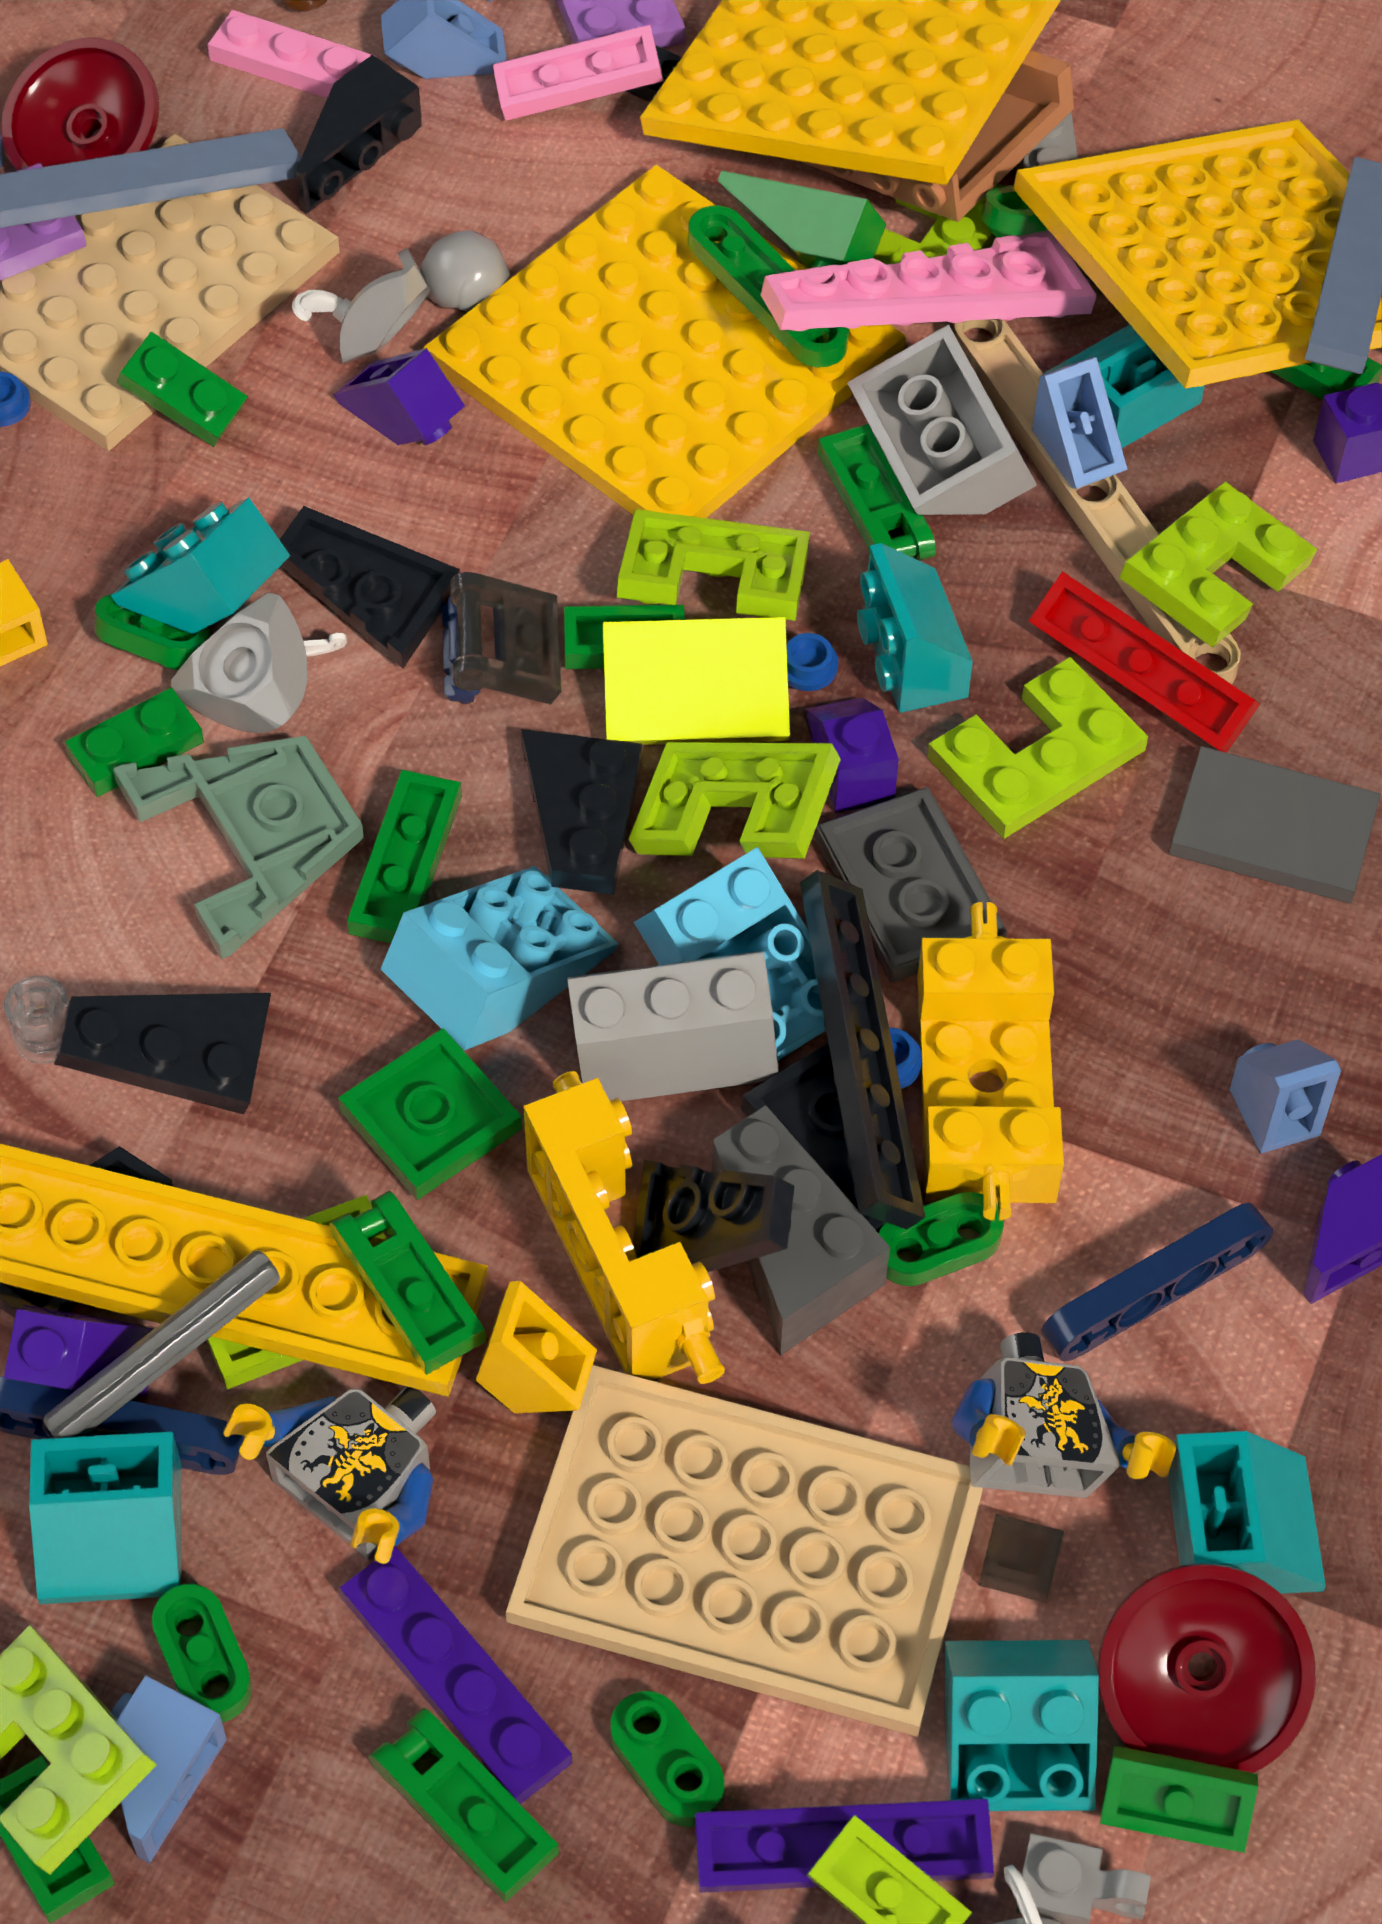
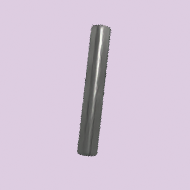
M260 1250L252 1251L45 1414L43 1421L46 1428L54 1438L86 1436L278 1284L280 1275L275 1265Z

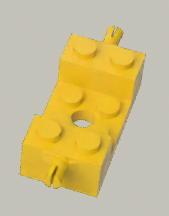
M978 902L970 907L972 936L966 938H922L917 988L919 1046L922 1051V1070L920 1075L925 1202H937L963 1192L983 1194V1216L988 1220L994 1221L996 1203H998L999 1221L1012 1216L1011 1203H1056L1064 1167L1061 1107H1054L1049 1027L1054 997L1051 939H1008L998 936L997 906L991 902L986 903L984 924L983 904ZM989 1072L998 1076L1004 1086L998 1091L986 1093L975 1089L969 1079L977 1073Z
M577 1072L563 1073L553 1081V1088L557 1091L556 1094L524 1106L527 1171L625 1374L654 1381L692 1365L700 1384L715 1381L724 1374L725 1368L720 1363L709 1340L710 1331L714 1330V1324L708 1308V1302L715 1299L710 1277L700 1261L691 1264L681 1242L636 1259L634 1247L625 1228L622 1225L616 1228L612 1227L604 1210L609 1208V1202L626 1196L625 1169L632 1167L631 1155L625 1142V1137L632 1135L630 1120L620 1099L614 1098L609 1100L598 1078L582 1084Z

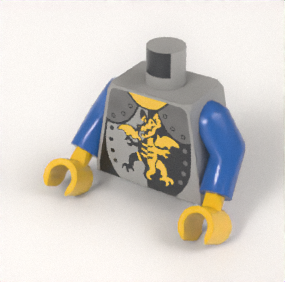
M1030 1332L1016 1333L1002 1340L1000 1344L1002 1359L997 1360L979 1380L969 1384L952 1418V1429L970 1445V1480L972 1487L1088 1498L1120 1466L1126 1468L1127 1475L1133 1479L1145 1478L1148 1476L1149 1470L1155 1472L1160 1477H1168L1176 1452L1175 1443L1162 1434L1144 1431L1136 1435L1119 1426L1095 1395L1088 1373L1080 1366L1044 1362L1040 1337Z
M405 1386L385 1408L361 1389L354 1388L348 1390L339 1398L330 1396L266 1412L257 1405L248 1403L240 1404L234 1409L223 1431V1435L225 1437L234 1434L245 1436L239 1449L240 1455L246 1460H253L258 1456L262 1446L271 1447L266 1452L272 1481L367 1560L376 1553L375 1561L381 1564L388 1563L393 1548L422 1529L426 1524L434 1479L430 1472L428 1446L416 1434L436 1415V1410L430 1400L418 1389Z

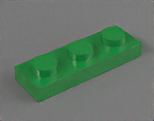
M401 769L347 919L349 935L391 944L403 913L425 904L462 798L461 782Z

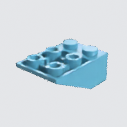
M758 847L633 922L659 965L763 951L773 1013L777 1061L826 1031L818 982L814 972V959L808 929Z
M536 866L404 912L380 970L441 1029L444 1028L465 1051L512 1031L568 987V977L586 974L616 951L619 943L560 888L552 887L549 876L541 872Z

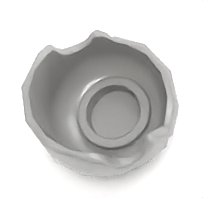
M472 230L454 232L440 238L431 246L420 268L431 291L428 295L430 300L443 308L453 309L457 307L466 312H469L511 279L507 264L497 244L481 233Z

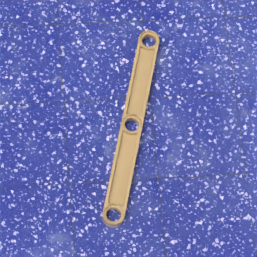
M984 319L965 320L955 323L954 335L996 411L1151 631L1195 660L1201 654L1206 653L1221 656L1228 666L1223 670L1213 672L1233 684L1238 672L1241 651L1230 633L1212 648L1119 578L1125 562L1159 534L1116 474L1086 485L1101 488L1107 494V497L1100 501H1087L1077 494L1076 491L1080 488L1073 489L1070 487L1032 431L1039 379L1043 373L1006 321ZM983 328L988 330L994 337L988 341L977 342L967 338L964 333L969 329Z

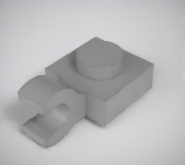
M1030 1833L1022 1873L1040 1918L1051 1919L1064 1924H1089L1092 1908L1112 1912L1127 1918L1143 1920L1151 1876L1124 1869L1101 1871L1099 1868L1103 1849ZM1016 1904V1913L1021 1914L1018 1904Z

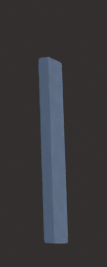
M284 128L0 174V228L297 178L296 169L302 157Z
M1354 156L1305 360L1362 374L1368 358L1382 294V163Z

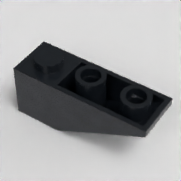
M373 54L333 84L296 169L300 210L305 214L309 213L324 200L334 197L345 184L364 170L372 168L382 156L402 141L410 139L422 127L419 86Z

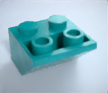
M1131 325L1043 373L1052 372L1090 357H1097L1122 448L1201 404L1205 387L1204 385L1185 389Z
M250 497L229 508L220 501L198 515L193 520L195 526L187 530L181 522L161 534L153 542L158 551L156 553L153 550L149 551L129 564L123 570L128 579L111 597L118 606L194 634L233 614L290 557V554Z
M882 543L870 545L868 571L860 574V586L865 607L857 611V622L863 643L865 645L873 644L876 651L875 670L881 690L883 692L891 691L899 713L968 698L973 661L936 569Z
M1248 1431L1177 1434L1174 1442L1176 1452L1168 1475L1180 1566L1195 1563H1215L1232 1566L1254 1574L1270 1584L1280 1594L1323 1592L1326 1584L1306 1457Z
M173 1432L31 1440L29 1508L39 1604L161 1597L170 1589L181 1585L182 1464Z
M1088 1640L945 1641L944 1712L949 1801L988 1799L989 1811L1095 1810L1099 1674Z

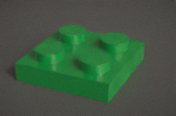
M444 1028L338 1097L339 1108L342 1114L417 1201L522 1130V1116Z

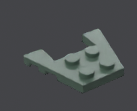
M307 736L228 748L227 756L194 761L191 755L187 754L168 757V765L138 770L136 763H130L113 768L116 783L139 822H143L199 797L247 874L248 880L194 904L197 919L221 959L231 956L364 838L361 821Z

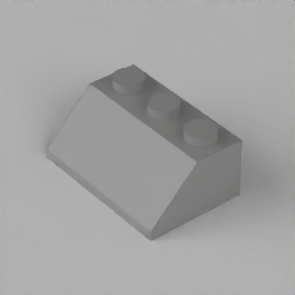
M949 324L847 382L917 515L987 514L1037 486Z
M763 951L568 977L567 979L582 1083L598 1078L609 1100L619 1098L620 1101L765 1082L778 1074L773 1013Z

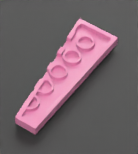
M1049 230L1023 236L1011 235L995 238L992 248L974 251L968 243L951 245L948 248L947 255L932 258L926 257L921 250L903 253L901 263L890 265L871 258L849 262L845 265H829L765 276L761 291V297L780 330L805 331L810 328H858L868 325L888 324L907 326L913 323L946 321L960 323L965 320L984 319L1013 320L1015 318L1042 316L1060 318L1066 315L1091 314L1097 297L1070 254Z

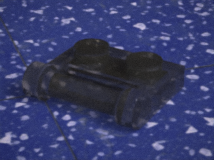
M462 572L451 578L450 598L451 602L457 606L458 658L452 664L454 685L467 691L488 688L551 705L562 692L557 595L474 572ZM481 605L493 608L495 659L482 656Z

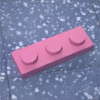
M235 10L229 13L208 43L210 61L324 98L328 97L333 84L372 55Z
M650 25L493 64L505 121L663 81Z

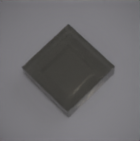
M996 1513L978 1586L1047 1603L1064 1531Z

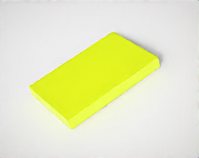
M785 617L603 622L606 739L640 743L642 745H660L667 742L729 743L789 741L790 722Z

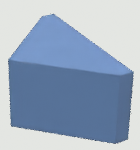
M1090 357L1041 375L1032 431L1070 487L1077 489L1128 470L1097 357Z

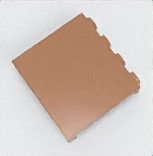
M1030 50L947 185L803 161L799 162L958 222L1074 109L1070 64Z

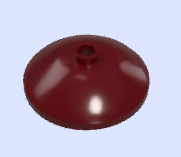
M80 38L50 48L24 69L13 84L5 102L1 128L3 144L9 160L18 171L39 163L43 167L146 151L155 134L159 118V96L155 81L148 68L135 53L111 40ZM100 128L99 132L91 137L92 133Z
M1215 1563L1187 1564L1168 1569L1144 1581L1123 1600L1114 1612L1104 1632L1099 1649L1098 1674L1102 1703L1116 1733L1130 1749L1255 1773L1277 1759L1296 1739L1307 1720L1314 1699L1316 1686L1315 1656L1310 1637L1298 1613L1266 1581L1247 1571L1228 1565ZM1197 1653H1207L1213 1658V1667L1205 1676L1197 1677L1189 1673L1188 1663L1191 1657Z

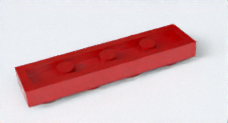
M1063 571L1028 620L1219 751L1228 752L1260 706V703Z

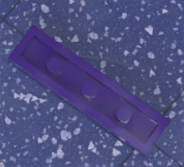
M396 1546L393 1548L388 1563L381 1564L374 1561L339 1587L341 1599L460 1742L520 1804L572 1764V1753Z
M988 1799L695 1813L699 1893L819 1887L807 1875L854 1815L934 1881L992 1879L994 1875Z

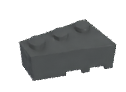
M766 1105L713 1139L712 1172L721 1173L723 1170L772 1175L795 1186L788 1248L747 1261L753 1277V1287L759 1302L762 1301L774 1332L773 1339L781 1356L886 1284L890 1246L863 1215L859 1214L856 1207Z

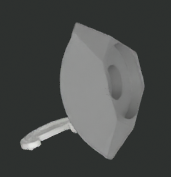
M408 248L397 252L404 267L402 270L386 274L372 281L352 301L347 298L343 300L337 295L323 290H307L298 294L292 302L293 312L303 321H308L311 318V312H333L332 316L342 323L340 352L343 364L380 352L413 317L431 292Z
M269 592L235 614L196 649L172 678L171 687L182 702L215 722L245 732H270L281 727L292 717L304 697L308 675L307 657L330 653L344 647L347 644V636L344 633H334L329 636V639L303 641L296 620L285 601L279 595Z

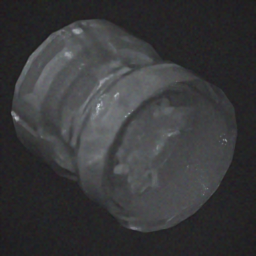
M31 976L15 983L7 992L3 1004L14 1047L22 1058L32 1063L47 1064L54 1062L66 1008L69 1003L66 989L60 982L47 976Z

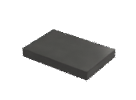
M1201 746L1173 836L1169 855L1351 904L1381 793Z
M928 786L817 824L814 837L834 876L863 889L874 951L890 983L918 974L922 938H966L972 936L970 907L973 904L982 902L983 923L985 924L986 903L991 902ZM997 913V934L1006 938L1007 929Z

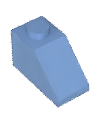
M398 0L381 15L384 54L396 65L406 67L424 79L494 74L493 64L507 61L503 29L459 0Z
M1299 1039L1277 1046L1274 1043H1263L1249 1049L1243 1056L1238 1057L1230 1092L1260 1154L1321 1135L1341 1073L1336 1059Z
M145 1675L133 1695L129 1692L125 1693L115 1704L111 1713L157 1764L121 1801L128 1833L136 1855L150 1864L227 1741L220 1714Z

